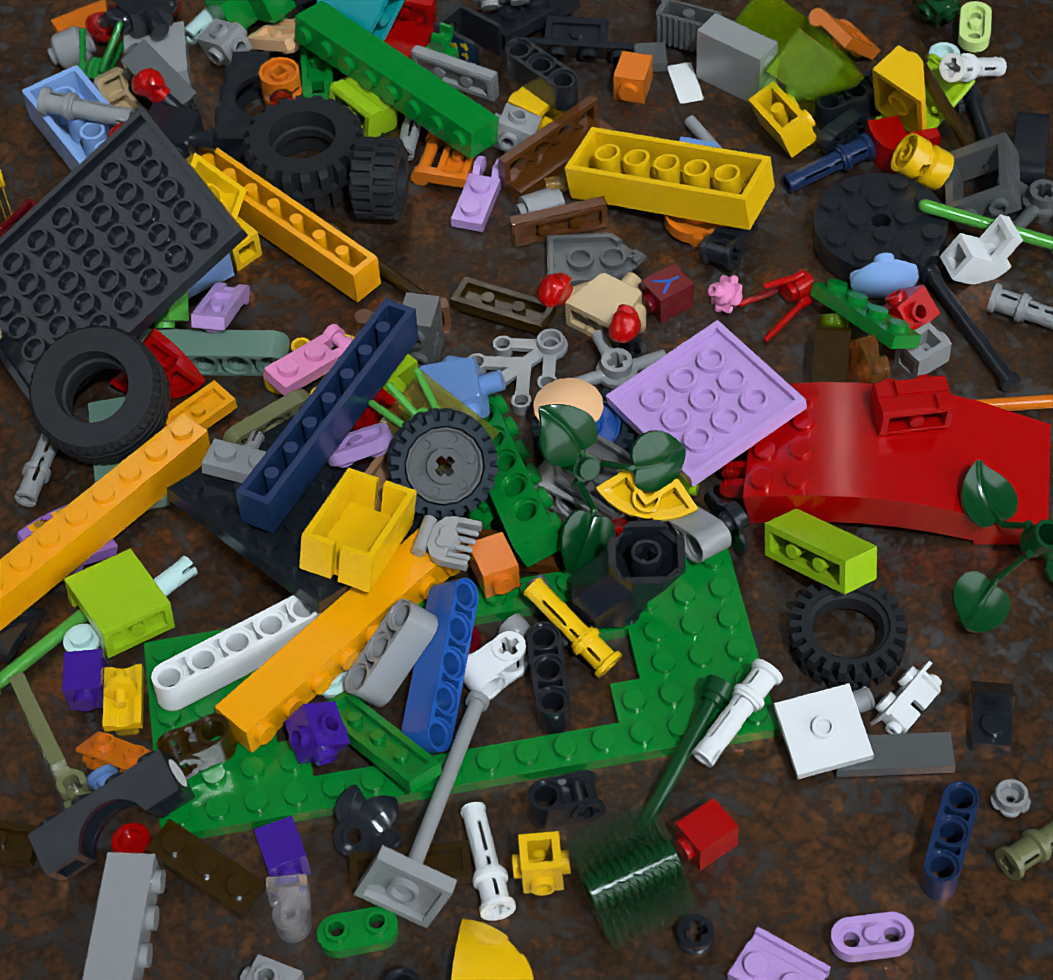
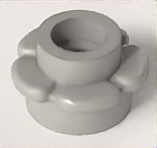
M1007 779L995 786V793L990 798L995 810H1000L1003 816L1015 818L1019 816V813H1026L1028 811L1031 800L1028 798V790L1022 782L1015 779ZM1007 798L1014 799V802H1008Z

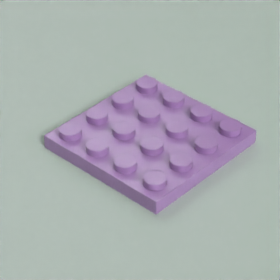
M718 320L606 395L608 405L639 435L651 430H661L671 434L685 445V461L679 474L692 487L807 409L806 399Z

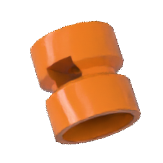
M285 57L272 58L264 62L260 67L259 77L265 107L270 104L274 106L278 104V100L284 98L290 100L295 99L297 95H303L298 64L294 60Z

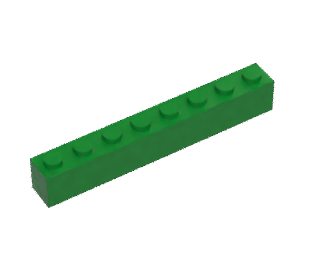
M320 1L295 15V41L301 46H304L322 60L331 64L344 75H347L365 89L380 97L387 104L396 108L409 119L415 121L469 159L497 143L498 116L324 1Z

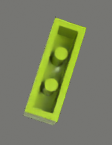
M797 508L765 523V556L844 595L877 579L876 545Z

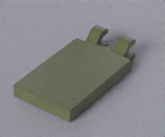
M22 671L8 679L25 719L56 781V787L60 797L64 800L65 809H68L77 797L92 792L89 791V784L85 774L81 770L70 768L67 765ZM75 783H79L82 788L77 787Z

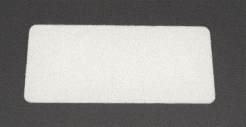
M690 62L667 67L681 104L704 99Z

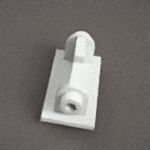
M930 661L918 669L912 665L902 674L897 681L901 685L895 694L890 691L875 706L879 713L870 722L872 726L882 720L886 724L885 729L889 734H905L921 715L911 703L913 702L923 711L941 692V679L934 674L929 675L926 672L932 664Z

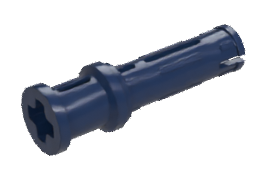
M863 132L858 134L855 140L847 144H837L832 148L831 153L813 162H809L794 171L783 174L781 176L783 188L788 194H792L836 171L848 172L852 170L853 165L863 160L871 161L876 157L874 143Z

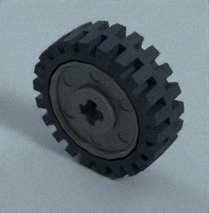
M431 408L426 412L421 411L415 414V417L410 420L407 419L402 424V428L396 431L393 436L394 440L389 446L387 467L391 482L417 490L415 511L419 514L443 519L444 517L463 516L464 512L468 510L472 512L477 508V504L480 501L484 502L488 497L487 493L490 489H493L495 485L494 478L498 474V455L492 438L486 429L473 417L452 408ZM440 456H443L444 459L450 456L447 459L450 466L444 471L441 467L437 469L436 459Z

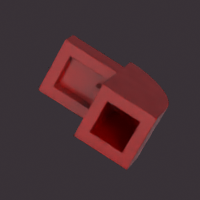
M898 115L868 120L866 134L871 138L876 149V157L872 160L873 163L884 171L898 174L891 168V161L896 147L901 140L910 133H916L929 140L932 146H940L941 136L937 127L906 133Z

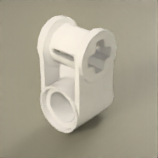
M506 631L498 634L496 638L476 652L469 654L463 680L470 691L482 692L491 700L502 689L522 677L529 668V659L525 653L526 643L523 636L517 632Z

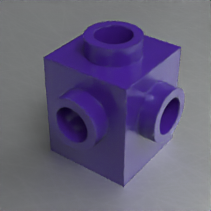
M335 701L303 704L284 722L289 734L290 745L294 749L299 764L315 762L317 766L332 763L338 758L337 754L350 744L346 726L343 724Z

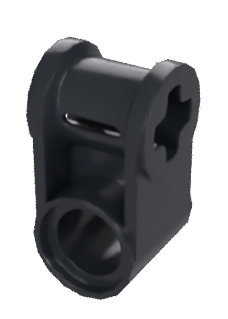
M579 770L568 775L535 781L528 790V818L530 822L537 828L551 829L577 822H589L601 817L605 813L606 807L604 801L599 799L595 785L598 780L595 772ZM541 802H549V803H552L553 805H551V806H541V805H539V803H541Z

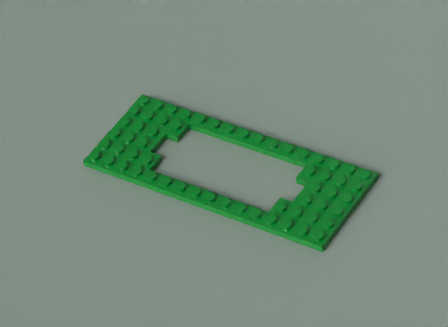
M728 548L700 563L693 562L685 557L686 572L664 592L649 601L647 608L640 614L639 620L634 624L627 625L626 627L597 628L600 631L599 636L604 641L628 637L638 679L610 684V693L617 723L467 749L450 795L564 775L579 770H592L674 755L702 703L700 699L702 692L700 689L708 675L718 676L728 681L734 687L736 684H741L752 670V662L759 658ZM565 570L544 574L554 593L572 609L571 576L574 573ZM538 575L520 578V587L514 588L506 594H497L489 598H485L480 585H477L479 599L474 625L507 620L510 616L517 613L523 617L543 614L523 594L529 587L528 581ZM424 599L419 606L426 609L427 599ZM226 629L144 642L153 751L158 750L157 741L167 731L185 726L201 719L205 715L216 714L215 706L255 672L253 671L176 711H168L158 704L151 680L154 668L160 663ZM769 693L763 700L765 703L763 708L751 713L728 745L778 737L779 726ZM722 705L721 709L715 710L699 742L727 705ZM276 732L270 742L261 745L253 753L236 741L237 749L232 758L188 778L187 781L195 798L166 817H159L160 830L171 819L190 833L203 839L253 830L290 816L293 817L294 822L335 815L334 808L337 800L352 785L359 787L366 800L381 795L396 798L398 804L432 798L440 775L413 793L407 791L376 765L314 776L312 762L299 764L290 741L278 742ZM216 736L211 741L217 740L221 736ZM449 753L432 755L440 761L442 770Z

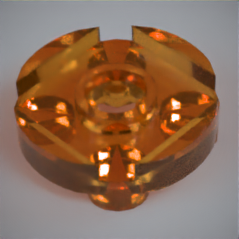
M875 335L863 336L851 341L849 350L851 371L857 370L859 382L854 383H879L886 376H890L888 358L886 355H879V347Z

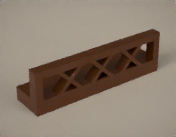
M592 94L498 158L501 187L518 200L520 196L540 190L565 172V166L591 127L614 130L612 126L598 117V98ZM587 111V116L580 121L583 114ZM564 127L562 133L557 137L559 131ZM541 143L539 149L535 153H533L537 145ZM518 159L515 166L510 169V164Z

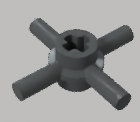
M1039 179L1030 186L1020 181L1021 202L1024 211L1013 221V224L1026 228L1031 221L1035 223L1050 221L1053 218V181Z

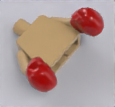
M632 272L626 273L621 280L607 273H601L593 280L575 286L570 284L572 278L569 275L553 273L546 275L538 285L536 295L543 306L554 308L558 305H565L566 325L590 337L595 331L603 330L612 348H616L618 342H631L637 335L642 334L646 330V308L642 305V292L639 290L641 288V279Z

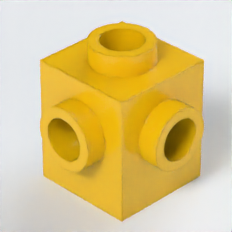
M559 831L519 834L520 854H512L514 879L522 878L523 894L549 895L554 891L564 890L563 875L571 874L569 851L560 850Z

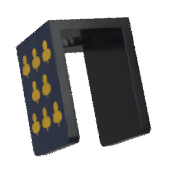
M459 3L434 24V32L439 34V24L441 22L449 25L454 22L450 46L459 50V59L480 66L478 45L498 56L503 53L501 24L462 3Z

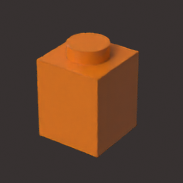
M622 51L613 76L614 99L645 103L653 79V55Z
M503 532L476 540L474 545L468 544V546L473 548V552L469 553L470 566L485 598L497 594H506L512 589L520 587L519 565Z

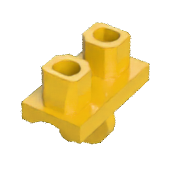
M136 664L124 669L105 667L103 729L105 732L115 731L119 736L138 734L139 729L143 728V665Z

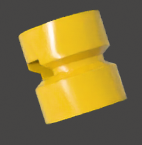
M910 133L896 147L891 161V168L898 174H903L929 190L935 191L949 178L954 165V156L937 145L932 146L931 142L922 136Z

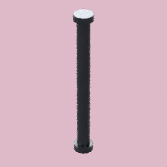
M931 264L925 267L920 274V278L924 283L930 284L1000 379L999 385L1003 391H1010L1016 388L1021 382L1020 376L1016 372H1011L942 279L940 276L941 270L938 266Z

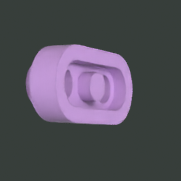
M377 423L349 432L328 459V464L334 467L345 468L357 460L369 456L379 457L388 452L389 446L394 440L388 425Z
M897 912L846 917L837 921L833 926L830 946L833 953L846 962L897 957L905 954L910 949L914 929L910 920ZM893 934L899 940L890 942L884 936ZM852 939L856 941L858 945L855 947H849L845 945L844 941Z

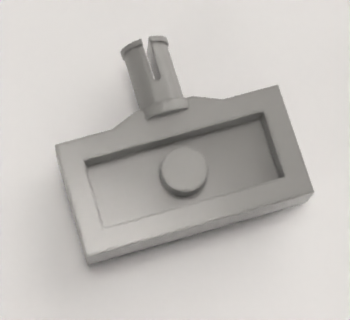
M256 431L250 432L245 445L214 438L202 461V473L243 483L266 453V451L259 450L265 439L264 435L259 431L257 435Z

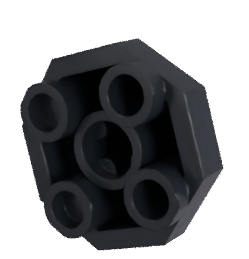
M661 520L629 521L623 527V532L615 538L614 534L608 540V547L594 556L571 576L572 610L580 615V619L586 625L594 626L595 628L626 627L627 625L634 624L639 620L640 614L647 608V603L664 592L686 572L684 537L677 532L676 536L668 531V525Z

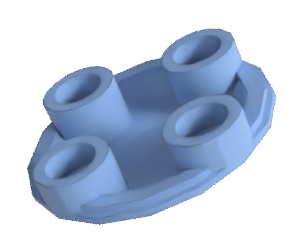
M891 253L876 255L874 262L851 272L849 275L852 290L865 294L868 299H885L895 290L913 287L919 277L917 265L894 259V255Z

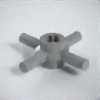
M597 330L591 336L602 356L597 364L596 371L574 378L585 380L593 385L602 383L603 388L606 387L613 391L638 374V371L644 370L665 356L666 352L664 349L632 359L631 354L627 350L612 348L604 331Z

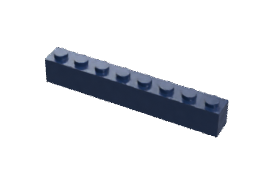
M386 298L382 301L236 491L241 521L271 533L275 532L369 406V400L375 398L419 339L415 308Z

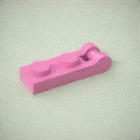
M331 324L322 335L265 367L264 378L283 396L296 389H301L328 373L352 342L353 338L346 337L344 330L337 324ZM334 346H337V347H338V348L334 349L333 351L330 349V348H332V347H334Z

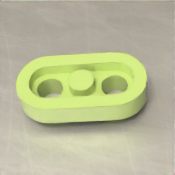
M972 1L964 4L961 8L958 44L968 52H980L989 45L992 10L987 4Z

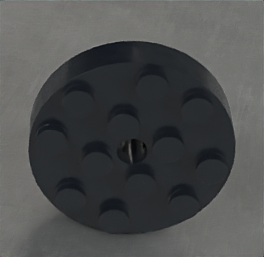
M869 173L847 177L828 189L816 206L812 235L815 252L827 269L850 282L849 275L851 272L874 262V257L882 253H891L894 255V259L917 265L918 280H920V274L925 267L931 264L938 265L941 260L940 255L944 252L946 245L948 220L921 212L918 204L923 199L941 203V201L931 190L903 174Z

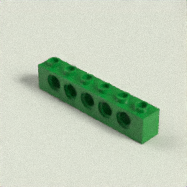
M501 393L497 395L490 394L488 395L490 414L488 417L478 421L492 438L498 455L497 476L495 475V485L492 490H489V494L513 548L528 568L561 550L560 533L563 523L555 510L550 512L549 508L554 503L545 487L539 488L537 485L543 480L534 463L528 464L526 461L532 456L524 441L516 439V436L521 433L512 416L506 417L505 415L510 412Z

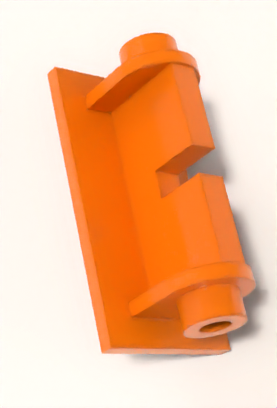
M100 731L96 732L75 749L76 752L83 754L82 761L86 763L88 769L96 770L103 765L110 764L120 768V772H125L136 765L142 755L151 751L144 746L132 744L116 738L112 734Z

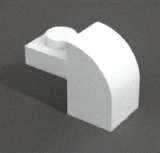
M1000 214L980 238L959 233L940 255V258L952 280L966 284H978L994 280L1009 270L1012 266L1007 258L1023 239L1010 217Z

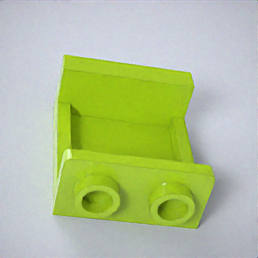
M131 548L64 578L69 602L73 607L79 606L98 633L101 649L108 659L175 627L170 601Z

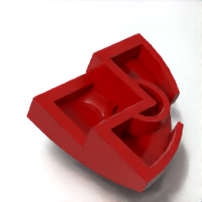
M156 328L142 341L164 368L170 384L169 387L171 388V399L192 393L204 384V377L192 361ZM118 370L111 379L110 384L128 393V376L122 370Z

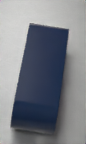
M955 781L946 786L925 856L920 886L927 897L933 900L942 901L949 899L957 890L980 799L978 790L966 781ZM952 804H961L965 806L966 809H958L954 807ZM942 838H953L957 843H948ZM933 872H943L949 877L939 878Z

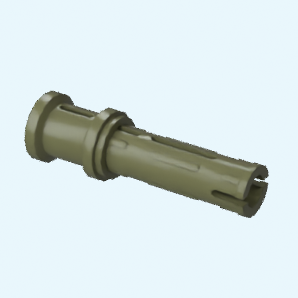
M1053 820L1038 830L1028 829L1024 831L1020 840L1009 847L1002 846L996 850V861L1007 877L1014 881L1020 880L1024 877L1027 869L1036 863L1043 864L1050 860L1053 851Z

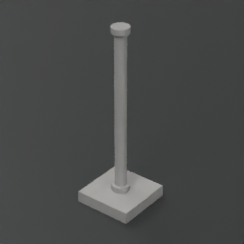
M479 691L468 693L465 701L467 709L409 856L402 855L382 845L359 880L354 895L424 928H428L450 898L457 882L456 879L424 865L423 862L480 715L487 710L490 703L488 696Z

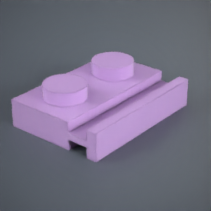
M757 927L754 936L748 941L728 972L727 980H825L830 974L831 966Z

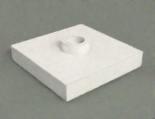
M850 684L774 703V710L797 779L873 759L874 754Z

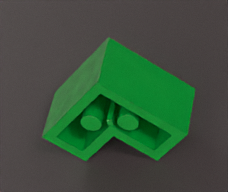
M206 0L204 2L213 20L217 18L231 23L237 22L244 27L246 32L250 29L249 26L257 20L274 24L285 20L288 13L296 7L293 0Z

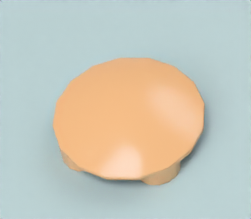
M575 378L557 379L546 384L537 393L533 403L534 414L539 421V427L538 407L542 405H571L589 413L595 422L600 419L604 409L603 398L597 388L585 380Z

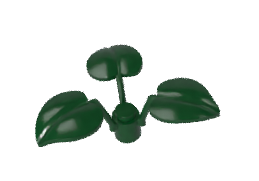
M542 405L538 407L540 420L539 444L542 455L549 463L561 467L564 473L575 478L573 485L579 489L590 509V513L580 509L573 511L567 517L561 531L560 544L563 563L568 572L576 573L594 556L608 547V540L614 534L616 538L613 522L605 516H597L598 508L587 491L584 482H589L596 478L600 467H606L627 472L634 471L633 480L638 489L647 492L658 491L672 483L678 476L685 461L686 449L685 445L671 434L661 430H651L640 435L634 442L630 452L633 464L606 461L585 451V449H588L596 442L598 436L596 422L589 413L571 405Z
M979 459L970 466L961 485V504L966 516L980 528H988L996 522L1000 528L1023 529L1024 531L1021 533L1019 546L1023 554L998 573L991 581L978 571L964 573L955 581L952 589L953 606L961 625L967 631L973 633L988 632L998 627L1006 619L1010 610V598L1005 591L996 587V585L1027 559L1040 556L1047 559L1044 570L1047 578L1053 584V521L1045 519L1033 525L1031 520L1025 522L1005 521L1016 513L1018 506L1017 494L1007 479L987 467Z

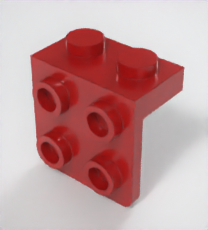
M405 0L384 42L412 60V49L416 45L426 48L431 40L434 24L437 22L435 0Z

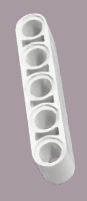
M293 595L160 663L154 668L151 675L158 704L168 711L182 709L257 670L322 612L318 614Z

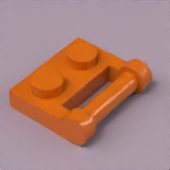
M815 8L810 12V24L817 28L826 29L833 36L831 42L841 51L846 52L848 50L857 58L865 56L871 60L881 51L851 22L845 19H835L821 8Z
M428 131L425 138L427 144L418 166L413 168L411 180L420 186L435 183L464 188L469 174H472L473 165L478 155L469 159ZM445 145L437 168L431 167L438 148Z

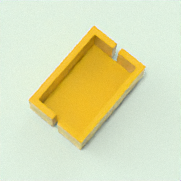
M348 468L301 535L299 568L329 579L333 575H337L338 582L370 592L414 524L417 490L386 480L383 484L381 512L376 511L379 478Z

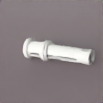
M950 53L944 56L939 65L942 78L948 82H970L976 77L986 76L1000 77L1007 69L1006 61L1002 57L977 58L971 53Z
M759 658L755 659L751 664L752 670L744 681L734 686L733 698L692 751V754H694V757L705 766L713 767L720 754L728 746L751 713L763 708L765 704L763 700L772 687L780 685L783 677L770 663Z
M471 802L461 808V816L464 820L476 869L472 882L474 888L479 890L482 902L479 907L481 917L485 920L496 921L514 913L516 905L514 899L509 897L506 886L508 881L507 870L502 865H499L485 811V804L482 802Z

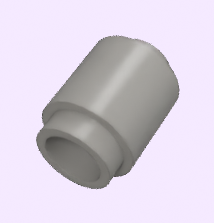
M548 187L520 196L519 204L515 205L516 215L565 205V201L558 188L551 189Z

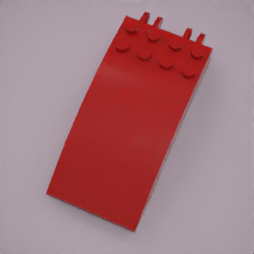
M849 382L788 383L806 399L807 409L748 449L747 461H731L722 467V475L728 480L722 481L719 487V492L723 497L743 498L750 523H766L797 508L825 522L862 523L927 531L972 540L973 545L1019 544L1023 529L1000 528L996 522L988 528H980L971 522L961 504V485L970 466L980 459L987 467L1007 479L1017 494L1018 506L1016 513L1005 521L1025 522L1031 520L1033 525L1042 520H1049L1051 424L981 401L952 395L955 411L951 427L878 436L875 419H873L869 406L873 384Z

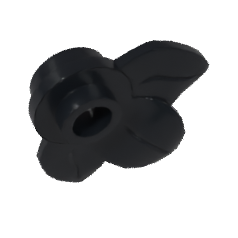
M706 492L703 495V500L710 510L709 513L725 523L731 534L732 547L737 555L744 556L748 551V544L743 533L744 528L749 525L745 511L735 501H731L728 504L722 503L714 493Z
M357 785L348 787L341 794L334 808L338 825L334 829L332 841L337 852L349 858V853L380 850L382 845L390 849L399 848L403 841L396 832L390 829L398 816L399 807L397 799L381 795L366 800ZM355 831L358 833L360 841L358 843H351L347 839V832Z

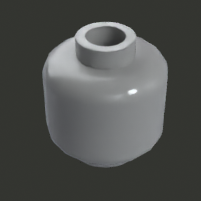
M78 26L69 27L55 33L51 37L52 47L48 48L49 56L55 65L60 64L65 70L79 65V30L81 28ZM85 29L86 62H88L93 57V53L96 52V47L90 33Z

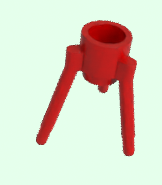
M800 270L792 275L763 283L762 287L767 290L742 299L738 307H743L780 292L787 302L793 301L797 303L764 336L763 341L769 342L804 307L812 304L810 292L815 281L810 273Z

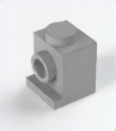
M930 322L914 330L922 335L918 348L895 350L894 363L910 379H914L922 374H928L949 361L952 343L945 333L938 331Z

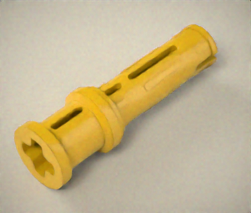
M541 577L536 579L524 591L523 594L572 643V652L575 655L580 654L595 669L594 674L597 678L602 677L622 657L623 654L620 651L614 652L599 636L600 631L593 626L588 628L568 605L547 586Z

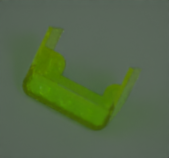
M751 0L734 21L778 42V53L765 67V70L787 86L785 90L798 101L802 98L812 100L857 87L865 77L846 53L838 49L831 42L833 38L823 29L811 25L807 17L784 0Z

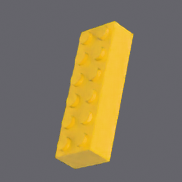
M597 127L590 128L564 168L571 198L587 200L604 196L609 205L746 230L751 229L775 187L770 156Z

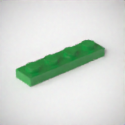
M828 279V282H813L810 292L812 297L890 349L919 347L922 335L911 329L908 322L894 318L888 314L889 311L885 307L869 302L865 294L852 291L847 287L848 284L839 279Z
M345 690L326 701L336 702L343 724L347 729L350 745L410 793H413L442 774L440 761L356 696Z

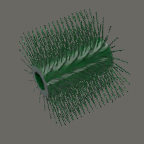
M646 809L647 816L644 813L645 823L636 812L638 820L636 819L635 821L634 817L632 820L630 816V821L627 816L629 824L628 822L626 824L624 820L621 829L620 827L618 829L616 824L615 827L612 825V832L611 830L609 832L607 829L605 835L604 833L602 835L601 831L599 833L596 831L597 836L595 840L593 837L591 841L587 839L585 847L583 842L582 844L580 842L576 850L573 843L570 847L571 855L575 861L574 865L580 873V884L592 906V911L596 912L597 918L599 915L603 930L605 927L608 938L609 936L611 938L613 932L616 936L615 930L617 935L618 933L620 935L622 928L624 932L626 929L627 934L631 932L633 935L631 924L633 926L636 918L641 926L644 917L646 919L645 923L647 922L648 924L650 923V916L651 918L653 916L655 919L658 915L659 917L661 915L662 918L664 915L666 918V910L671 918L670 913L673 916V910L675 914L676 908L678 910L677 905L679 902L682 906L684 901L687 908V902L689 906L690 903L692 905V902L695 905L686 888V882L688 883L683 875V873L685 875L686 873L683 871L681 865L683 863L680 862L677 851H675L671 843V837L669 840L666 829L664 835L661 822L659 825L656 815L654 820L653 818L651 820Z

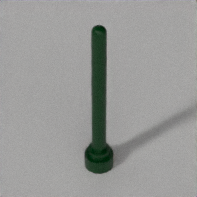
M708 675L700 689L702 692L700 697L702 703L648 802L653 815L655 812L657 819L715 710L721 709L722 705H727L732 697L734 687L728 681L718 676Z

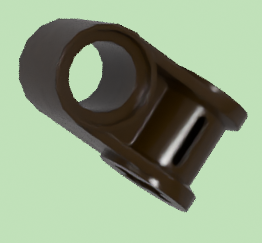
M212 713L185 726L167 731L159 737L157 747L158 750L160 749L177 758L186 779L198 772L232 758L236 753L237 742L226 717L221 714ZM221 736L219 739L211 741L214 737Z

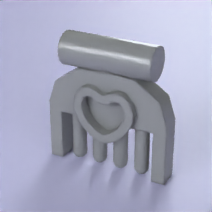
M425 515L411 552L415 556L423 557L428 550L432 562L440 566L467 571L470 556L457 552H473L472 547L461 545V543L474 545L476 540L459 536L458 533L477 537L483 528L482 521L451 516L444 517L438 522L434 516Z

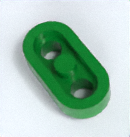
M379 906L330 915L319 924L317 929V939L322 952L332 958H344L385 950L391 947L399 936L396 915ZM376 921L384 922V925L380 928L375 929L371 927L372 923ZM335 929L344 930L339 936L331 935V932Z

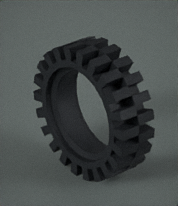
M874 581L844 595L818 582V590L811 584L805 589V597L801 594L797 597L795 607L792 606L790 612L788 647L789 652H793L792 660L795 665L801 663V672L806 677L813 671V682L821 685L824 678L829 679L828 689L837 687L838 682H845V684H850L853 691L854 683L859 682L860 687L867 686L870 689L871 680L878 686L884 683L885 674L891 677L895 673L896 665L900 666L903 654L905 653L908 621H905L906 612L904 608H898L899 600L893 595L887 599L888 589L881 585L875 592L873 591ZM836 609H853L863 612L875 620L881 629L883 638L878 647L869 654L858 658H844L835 656L823 649L814 638L812 629L816 621L827 612Z

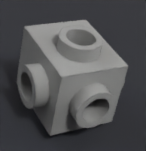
M217 18L197 38L198 43L209 60L217 65L230 64L233 51H250L253 47L246 36L247 32L243 26L237 22L231 23Z
M506 103L502 115L495 113L499 117L497 143L492 146L505 152L510 151L536 133L542 117Z

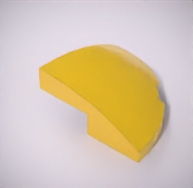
M622 471L596 487L598 493L608 504L630 517L638 516L663 522L680 519L698 511V507L679 479H675L672 483L658 491L647 492L635 486L633 480L634 471Z
M462 919L451 980H534L524 954L519 953L509 941L507 935L485 923Z

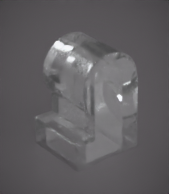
M307 874L266 877V893L271 907H274L272 917L279 937L290 943L302 941L308 936L312 926L311 888Z

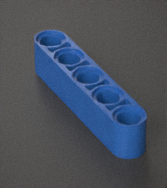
M466 577L435 584L430 588L426 610L436 615L438 627L435 635L414 664L401 732L429 754L446 751L453 739L479 599L475 583Z

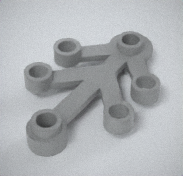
M545 329L538 334L536 339L510 338L502 335L493 340V353L495 356H484L480 353H474L469 357L475 358L477 363L482 364L479 367L483 374L487 370H503L502 374L506 385L516 379L515 394L511 398V408L516 415L523 416L529 414L532 410V398L529 395L532 367L543 361L542 375L537 380L539 392L544 387L543 385L557 380L555 376L556 361L567 353L568 342L557 329ZM513 351L529 352L523 357H510ZM520 402L526 403L524 405H518V403Z

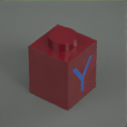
M675 263L641 280L642 305L646 308V313L652 314L660 324L694 306V283Z

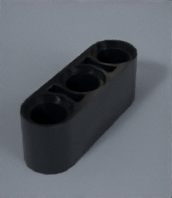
M515 38L506 44L507 75L512 80L558 111H567L578 103L577 75L572 69L525 38Z
M872 70L822 90L817 94L814 113L815 127L821 131L827 124L850 108H856L867 117L879 113L875 109Z
M1018 111L1013 144L1019 152L1020 181L1030 186L1034 181L1044 179L1050 114Z
M538 622L532 625L527 632L528 659L537 723L543 732L551 735L566 731L571 724L570 694L560 631L557 626L550 622ZM547 676H553V677H555V678H552V679H544V677H547ZM552 708L559 709V711L550 712L547 710Z

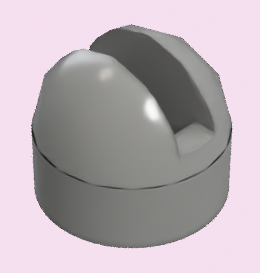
M517 613L510 616L501 625L498 634L506 631L517 632L523 636L525 643H527V632L531 626L521 614Z

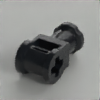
M755 220L750 230L718 226L712 234H707L703 238L699 249L700 261L705 264H710L711 262L722 264L726 269L735 270L740 264L743 254L747 251L745 240L758 231L757 221Z

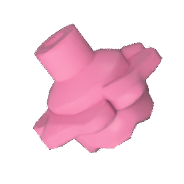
M722 275L720 282L709 286L708 294L712 296L711 303L715 305V312L717 313L723 311L731 313L733 308L742 301V285L738 283V277L735 275L730 277Z

